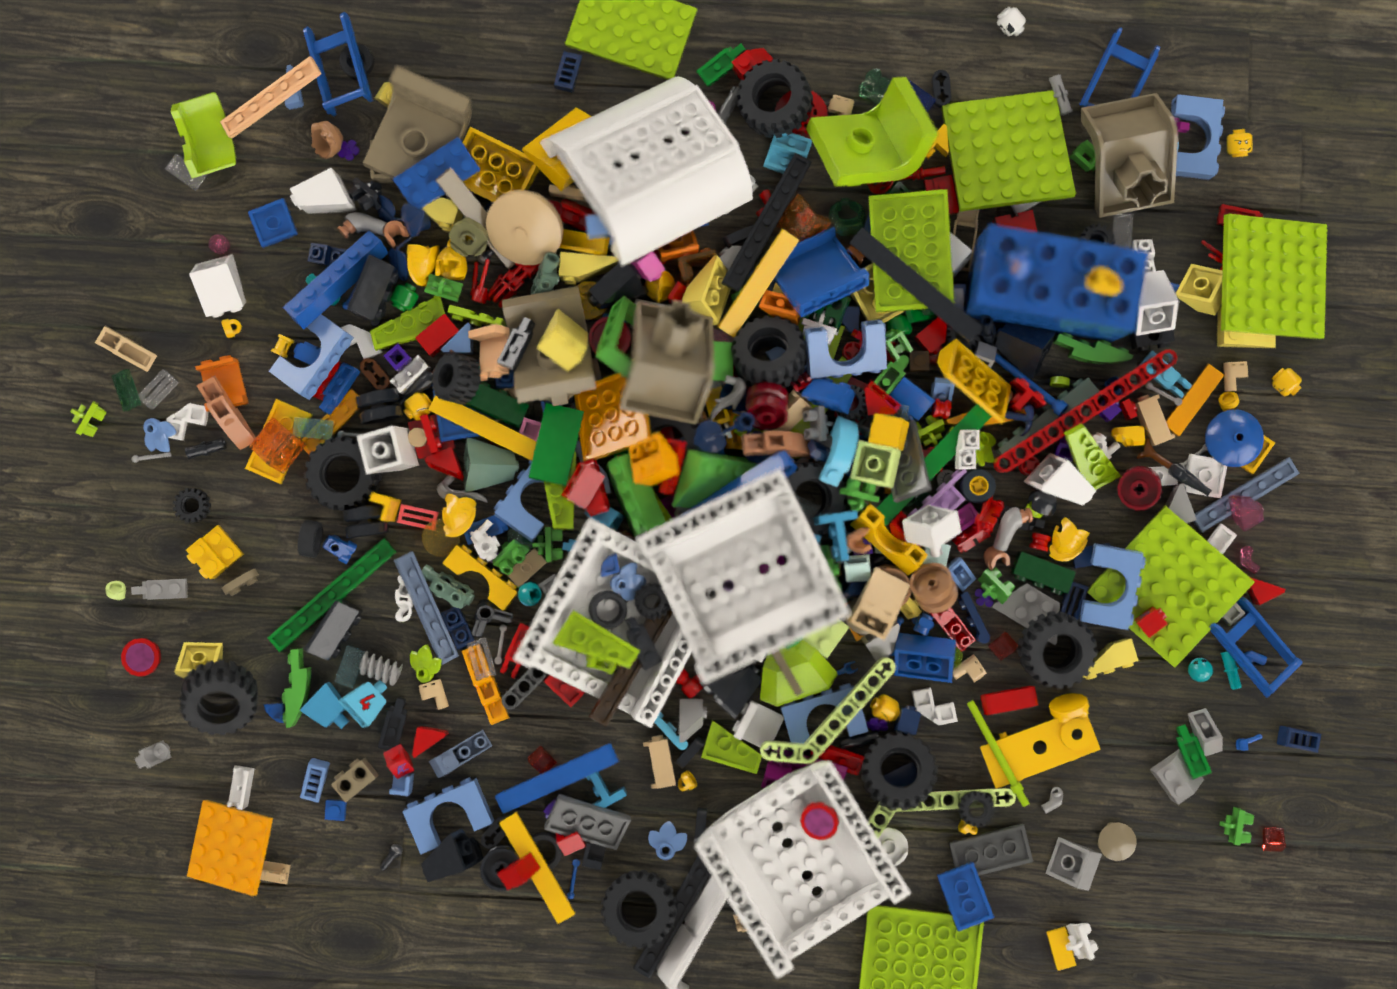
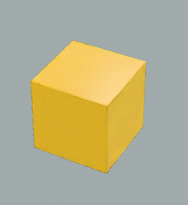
M875 413L870 428L869 443L893 447L903 451L909 422L901 418Z

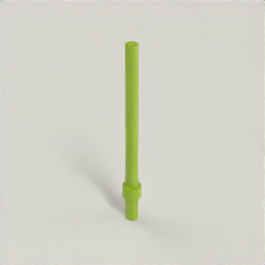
M974 700L969 701L967 705L1011 784L1010 788L1013 794L1017 795L1023 807L1029 805L1030 803L1023 792L1024 788L1021 782L1017 781Z

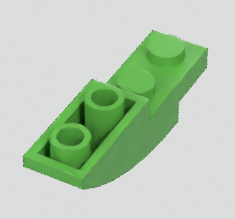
M1064 332L1057 334L1053 341L1054 344L1070 350L1068 358L1086 363L1115 364L1129 361L1134 356L1129 354V350L1118 347L1117 349L1112 347L1108 341H1097L1091 347V343L1085 340H1074L1072 335Z
M303 648L292 649L288 654V663L291 665L289 683L292 684V687L284 689L282 693V702L285 704L283 722L286 723V728L295 726L302 714L300 709L306 704L309 695L311 667H304Z

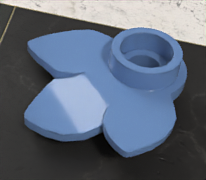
M155 418L147 419L143 426L146 433L144 439L146 447L150 451L158 449L161 452H169L168 437L177 433L176 429L167 421L160 422Z
M633 562L624 565L620 573L613 576L610 580L612 591L620 594L626 601L634 600L636 596L635 591L640 590L641 586L646 584V579L636 574L637 563Z
M667 821L662 825L659 832L650 831L648 840L650 845L656 849V854L660 859L669 860L676 851L684 848L687 842V834H676L674 825ZM663 847H668V848H669V852H668V853H664V852L662 851V848H663Z

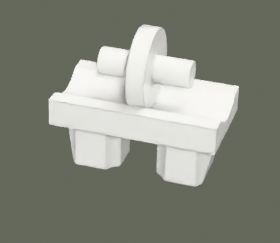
M1090 924L1067 925L1070 942L1065 945L1068 951L1073 950L1074 955L1078 959L1087 958L1092 960L1095 958L1093 953L1098 950L1097 944L1094 940H1088L1087 937L1092 931Z

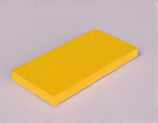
M276 399L245 469L282 484L299 446L298 443L301 441L313 414Z

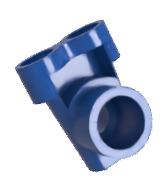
M328 535L322 548L337 556L338 561L347 564L351 555L356 550L357 544L351 541L345 542L336 535ZM334 544L338 545L335 548H331Z
M922 613V615L912 618L911 621L915 624L913 630L927 636L934 627L933 617Z

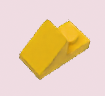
M945 124L937 131L938 135L926 158L929 159L936 151L934 148L946 157L948 155V134Z
M721 385L710 388L705 403L709 419L711 411L717 404L715 399H719L722 390ZM722 409L712 421L717 422L719 425L731 422L728 410Z

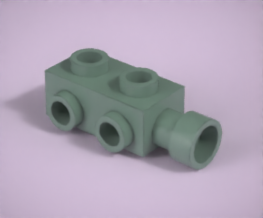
M551 252L545 254L543 261L538 267L537 275L533 280L530 290L531 295L553 291L554 285L558 284L559 273H557V266L560 258L556 254Z
M427 564L421 570L425 580L431 582L430 591L435 596L447 600L453 607L462 609L464 606L470 605L474 600V591L468 585L455 580L452 575H447L444 572L437 573L434 571V568Z

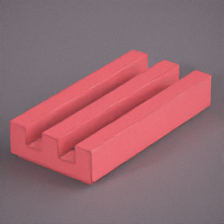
M401 504L397 523L435 531L439 512ZM404 509L432 514L433 518L405 513ZM405 516L414 519L432 522L431 526L411 521L402 520V517Z

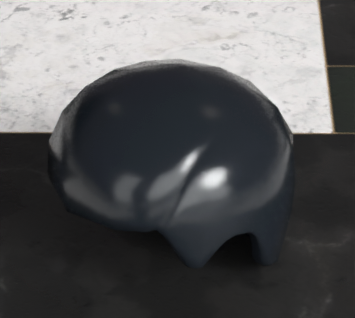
M1035 490L1028 497L1027 503H1032L1031 508L1033 511L1046 516L1054 515L1057 507V500L1054 495L1041 490Z

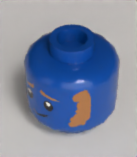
M1019 247L1008 253L1005 271L1009 277L1021 280L1031 273L1034 258L1029 253V250Z

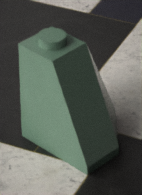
M466 438L464 449L465 471H463L465 492L514 480L515 472L519 470V461H516L514 452L472 438Z

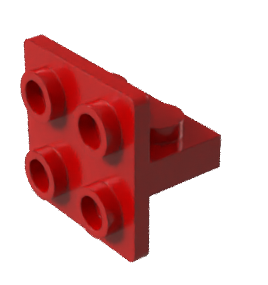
M1015 378L1009 382L1011 387L1017 392L1009 401L1010 405L1007 407L1009 411L1017 412L1021 410L1027 401L1036 409L1046 404L1043 400L1045 397L1040 392H1034L1030 389V384L1025 379Z
M428 414L420 416V421L415 420L408 423L410 431L414 428H422L426 435L427 443L422 447H415L419 459L450 447L455 449L454 441H440L437 414L431 416Z

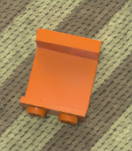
M227 355L220 357L219 361L206 360L201 362V365L195 366L196 370L201 372L203 382L213 376L217 377L234 407L249 404L238 359ZM205 403V404H204V405H205V410H206L207 412H210L209 409H208V407L206 406V403Z

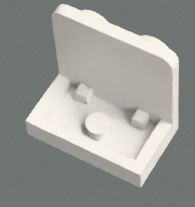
M750 700L749 704L746 703L742 708L741 713L743 716L740 721H736L732 731H734V737L740 740L744 739L760 747L764 741H774L784 717Z

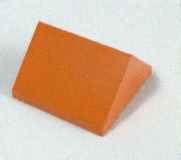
M692 230L657 249L660 261L664 262L697 254L699 245Z

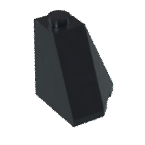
M619 262L589 289L587 300L593 307L596 306L601 310L612 307L623 296L632 302L636 299H644L649 291L645 285H641V275L631 262L623 266Z
M1007 322L1003 328L998 329L995 335L997 339L995 347L1024 375L1032 380L1040 371L1043 365L1042 362L1052 347L1056 332Z
M745 664L705 684L703 681L700 684L735 718L759 686L762 678L759 676L761 672L753 664L751 666Z
M458 829L449 834L424 860L421 866L428 883L464 872L482 861L484 857L478 841L467 837L464 830Z

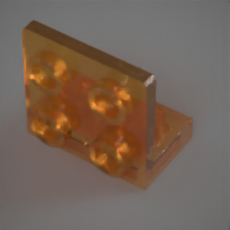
M797 194L786 208L777 225L781 230L784 229L797 238L799 243L826 230L830 226L831 221L827 217L816 214L804 197Z
M705 248L699 250L700 253L692 255V252L681 254V257L678 258V268L684 286H688L690 280L693 279L691 265L710 261L716 255V250Z
M272 417L249 447L266 464L284 474L307 443L292 434L278 420Z

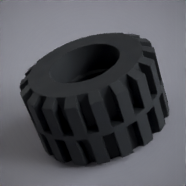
M453 352L444 354L439 359L433 372L434 394L441 400L457 404L470 402L472 397L476 395L479 383L481 382V370H479L480 365L477 363V360Z

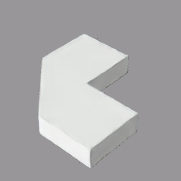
M351 324L341 327L354 337L350 345L358 344L363 359L383 353L382 350L375 351L370 332Z
M189 403L175 414L169 416L166 421L176 429L177 433L168 438L184 441L188 422L206 426L209 412L205 410V406Z
M931 687L911 691L914 706L917 708L916 711L937 725L958 722L953 702L934 705Z

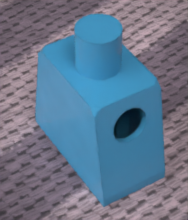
M611 507L610 511L593 517L588 514L587 509L584 512L588 517L614 531H617L625 518L624 515Z
M331 682L325 683L300 709L301 712L325 728L334 722L342 729L349 722L342 714L345 710L344 707L338 702L342 697Z

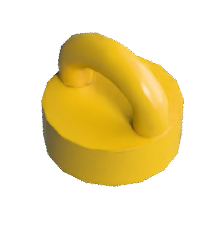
M225 319L221 322L227 338L235 337V334H238L242 329L241 323L236 319ZM231 324H236L237 328L233 330Z
M1232 391L1221 394L1218 400L1223 411L1233 410L1239 404L1237 393Z
M686 770L681 773V777L678 780L679 790H693L697 787V781L690 771Z
M961 819L958 825V830L965 835L968 832L973 835L977 834V827L970 826Z

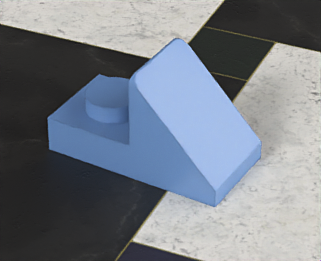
M935 378L934 383L931 385V398H937L940 401H952L955 384L948 378Z

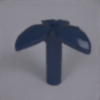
M1025 406L1027 414L1006 411L1005 418L1026 423L1025 430L1021 434L1022 437L1032 427L1034 408L1032 406Z

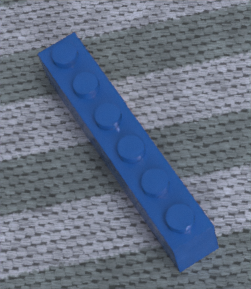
M371 231L366 232L283 307L285 311L304 330L359 280L369 255L381 260L388 254L382 241Z

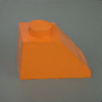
M769 290L764 292L759 308L772 317L778 316L782 320L788 319L792 324L798 326L801 317L785 294Z

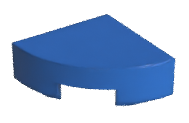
M616 553L609 555L603 561L600 569L601 577L620 573Z
M264 704L266 713L276 722L284 723L283 712L285 711V704Z

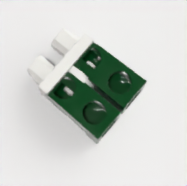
M843 297L805 315L802 322L804 325L803 336L804 329L823 326L827 331L828 344H831L834 335H838L851 299Z

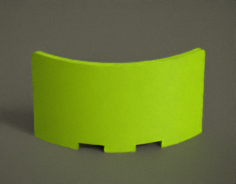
M212 92L172 105L171 114L180 137L184 136L186 144L182 145L184 163L191 178L236 165L233 139L228 137L220 123L226 116L217 93Z

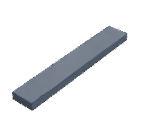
M1287 457L1196 512L1195 517L1197 520L1193 521L1198 531L1202 533L1300 473L1290 457Z
M409 552L395 559L394 562L437 658L441 659V665L458 657L457 650L414 553Z

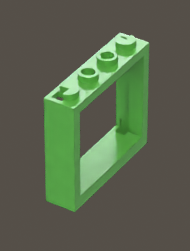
M623 296L611 308L596 356L627 379L631 359L615 347L623 321L625 320L633 326V313L636 304Z

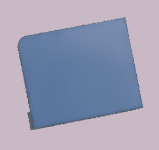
M409 773L399 779H396L393 775L392 788L389 790V794L409 796L413 789L414 773Z

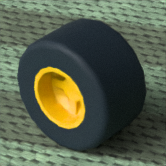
M974 469L968 471L961 478L959 489L961 495L967 501L977 504L986 502L993 496L996 483L994 477L988 471Z

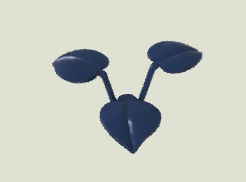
M379 195L377 196V202L382 206L377 210L379 219L387 223L393 220L404 221L407 231L411 235L399 244L396 249L391 248L388 256L389 264L398 270L399 278L403 281H408L407 257L400 250L413 238L419 236L421 231L430 229V219L425 215V210L411 204H404L402 206V218L394 216L396 210L393 203L387 197Z
M726 383L720 392L719 399L729 395L733 390V385ZM747 388L735 410H733L732 406L724 408L727 410L732 409V413L739 415L735 418L733 426L721 431L720 425L712 420L704 421L698 426L693 441L698 449L708 453L722 450L726 445V439L723 434L733 429L740 432L746 431V434H750L751 427L754 425V418L751 414L742 412L746 410ZM753 431L751 434H762L763 432ZM745 455L753 463H762L773 456Z

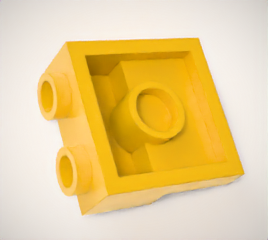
M220 525L214 527L203 538H199L186 549L188 560L193 564L197 563L201 568L199 572L206 579L208 577L210 579L217 578L244 555Z

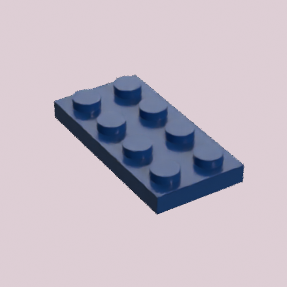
M457 137L393 178L408 203L422 209L445 194L435 180L448 168H452L462 182L478 173L480 168L460 138Z

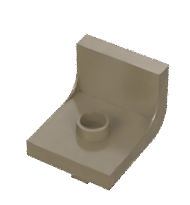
M396 66L390 78L393 92L389 107L363 161L365 167L392 179L455 138L459 137L462 141L472 116L469 98Z
M1153 93L1081 108V122L1092 139L1095 151V211L1099 218L1174 203L1178 134L1174 117L1159 95Z
M578 286L502 300V308L507 327L510 328V334L513 328L516 329L521 325L524 317L531 319L535 323L532 339L516 371H514L515 392L518 403L539 399V401H550L553 403V406L568 404L569 399L576 394H580L581 391L596 389L589 333L587 350L582 360L568 372L537 348L557 309H560L588 332Z
M674 300L673 305L669 307L637 301L633 313L632 360L620 398V409L697 424L708 396L714 373L713 317L697 314L690 308L689 303Z

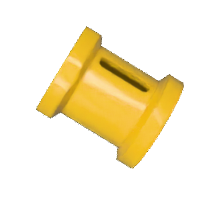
M278 334L279 339L271 351L287 358V352L295 341Z

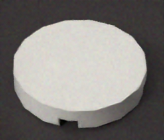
M885 828L878 840L893 865L897 866L904 861L908 854V842L902 832L895 828Z

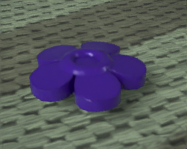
M350 140L348 144L343 141L338 155L341 158L345 157L347 161H352L354 159L353 154L358 155L360 149L356 147L357 143L354 140Z
M977 589L975 596L980 598L976 600V603L982 606L985 602L987 607H991L993 605L992 598L990 596L984 598L982 594L985 591Z
M871 718L870 722H866L867 728H870L873 732L888 730L887 721L883 719Z

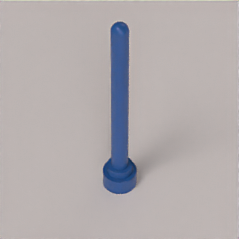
M996 353L995 362L1014 377L1025 379L1030 384L1029 388L1034 392H1040L1045 397L1043 400L1052 406L1051 408L1057 416L1060 417L1069 407L1068 403L1064 400H1056Z

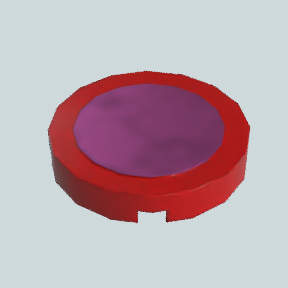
M138 638L128 642L121 654L123 667L127 672L135 676H147L153 673L161 661V651L158 645L146 638Z
M812 802L802 811L800 823L801 828L809 837L816 840H827L837 832L840 820L838 813L832 806H828L824 802Z

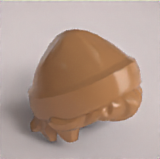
M328 121L313 123L311 126V146L316 148L315 153L321 158L329 159L340 152L343 135L339 128Z

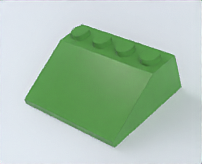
M688 449L673 506L692 508L759 464L753 463L745 457Z
M630 453L608 462L605 470L633 538L665 524L666 521L652 487L634 483Z

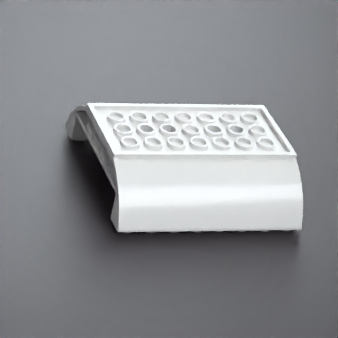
M682 77L669 79L540 142L550 158L558 155L613 237L612 252L622 266L753 199L749 172L740 152L739 144L699 87ZM680 131H688L690 135L683 136L680 134ZM669 138L673 143L666 144L663 139ZM630 155H638L640 159L634 161L630 158ZM621 163L623 168L616 169L613 164Z
M781 469L637 537L643 554L649 557L698 663L695 666L704 684L850 615L834 576ZM779 555L787 557L786 565L779 566L776 559ZM762 563H767L770 567V571L765 575L759 572V566ZM725 581H733L734 588L732 591L724 589ZM710 588H713L717 593L713 600H709L706 597V591Z
M589 518L516 653L514 660L530 668L534 666L599 699L613 674L596 668L586 667L587 655L553 645V640L573 610L593 622L588 610L591 599L601 591H612L610 580L613 576L619 574L601 577V565L609 555L617 554L620 570L626 564L637 563L636 574L646 579L645 586H647V583H657V585H661L649 557L644 556L639 543ZM713 588L706 591V597L709 600H713L717 595ZM655 594L649 595L645 601L646 606L652 609L659 597ZM603 599L597 606V615L604 621L613 620L618 615L619 606L613 599ZM635 599L626 601L627 615L625 620L632 616L635 617L638 624H643L646 618L638 612L634 604ZM674 612L654 645L662 662L646 671L641 667L618 706V709L629 713L635 720L649 727H652L692 652ZM625 620L618 627L607 629L610 633L630 644L626 637V631L629 628Z
M830 761L817 762L786 774L724 813L721 818L702 834L695 845L777 979L794 968L790 960L888 898L896 904L911 894ZM812 802H824L826 805L832 806L839 815L840 823L838 830L833 837L827 840L813 839L805 834L801 828V813ZM775 822H781L782 828L779 831L772 830V825ZM785 838L792 839V844L789 847H783L782 841ZM806 870L812 872V876L809 879L802 878V873ZM816 886L822 888V892L819 895L812 894V889Z

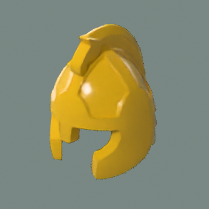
M449 239L447 247L437 256L435 276L441 275L443 278L450 280H463L467 273L466 256L455 252L450 245L451 241Z
M415 244L407 246L408 272L415 284L419 286L427 285L429 274L435 271L439 246L430 248L429 246Z
M666 270L661 272L662 275L655 281L645 280L644 285L649 291L648 297L657 303L668 300V296L675 286L674 278Z
M447 494L445 497L447 506L443 507L442 519L445 524L443 529L447 537H457L465 533L472 525L477 503L468 497L459 499L454 494Z
M1066 517L1061 521L1062 532H1058L1060 527L1056 525L1052 535V545L1049 547L1051 553L1049 556L1061 562L1077 557L1085 548L1090 534L1087 531L1077 529Z

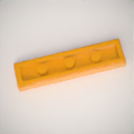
M1206 365L1192 384V387L1182 398V404L1176 406L1167 418L1166 423L1170 432L1177 437L1182 434L1224 377V374L1212 365Z
M350 389L330 415L326 414L298 444L310 454L311 451L314 452L316 450V446L319 443L323 444L325 440L332 438L360 409L357 408L355 400L359 395L353 389Z

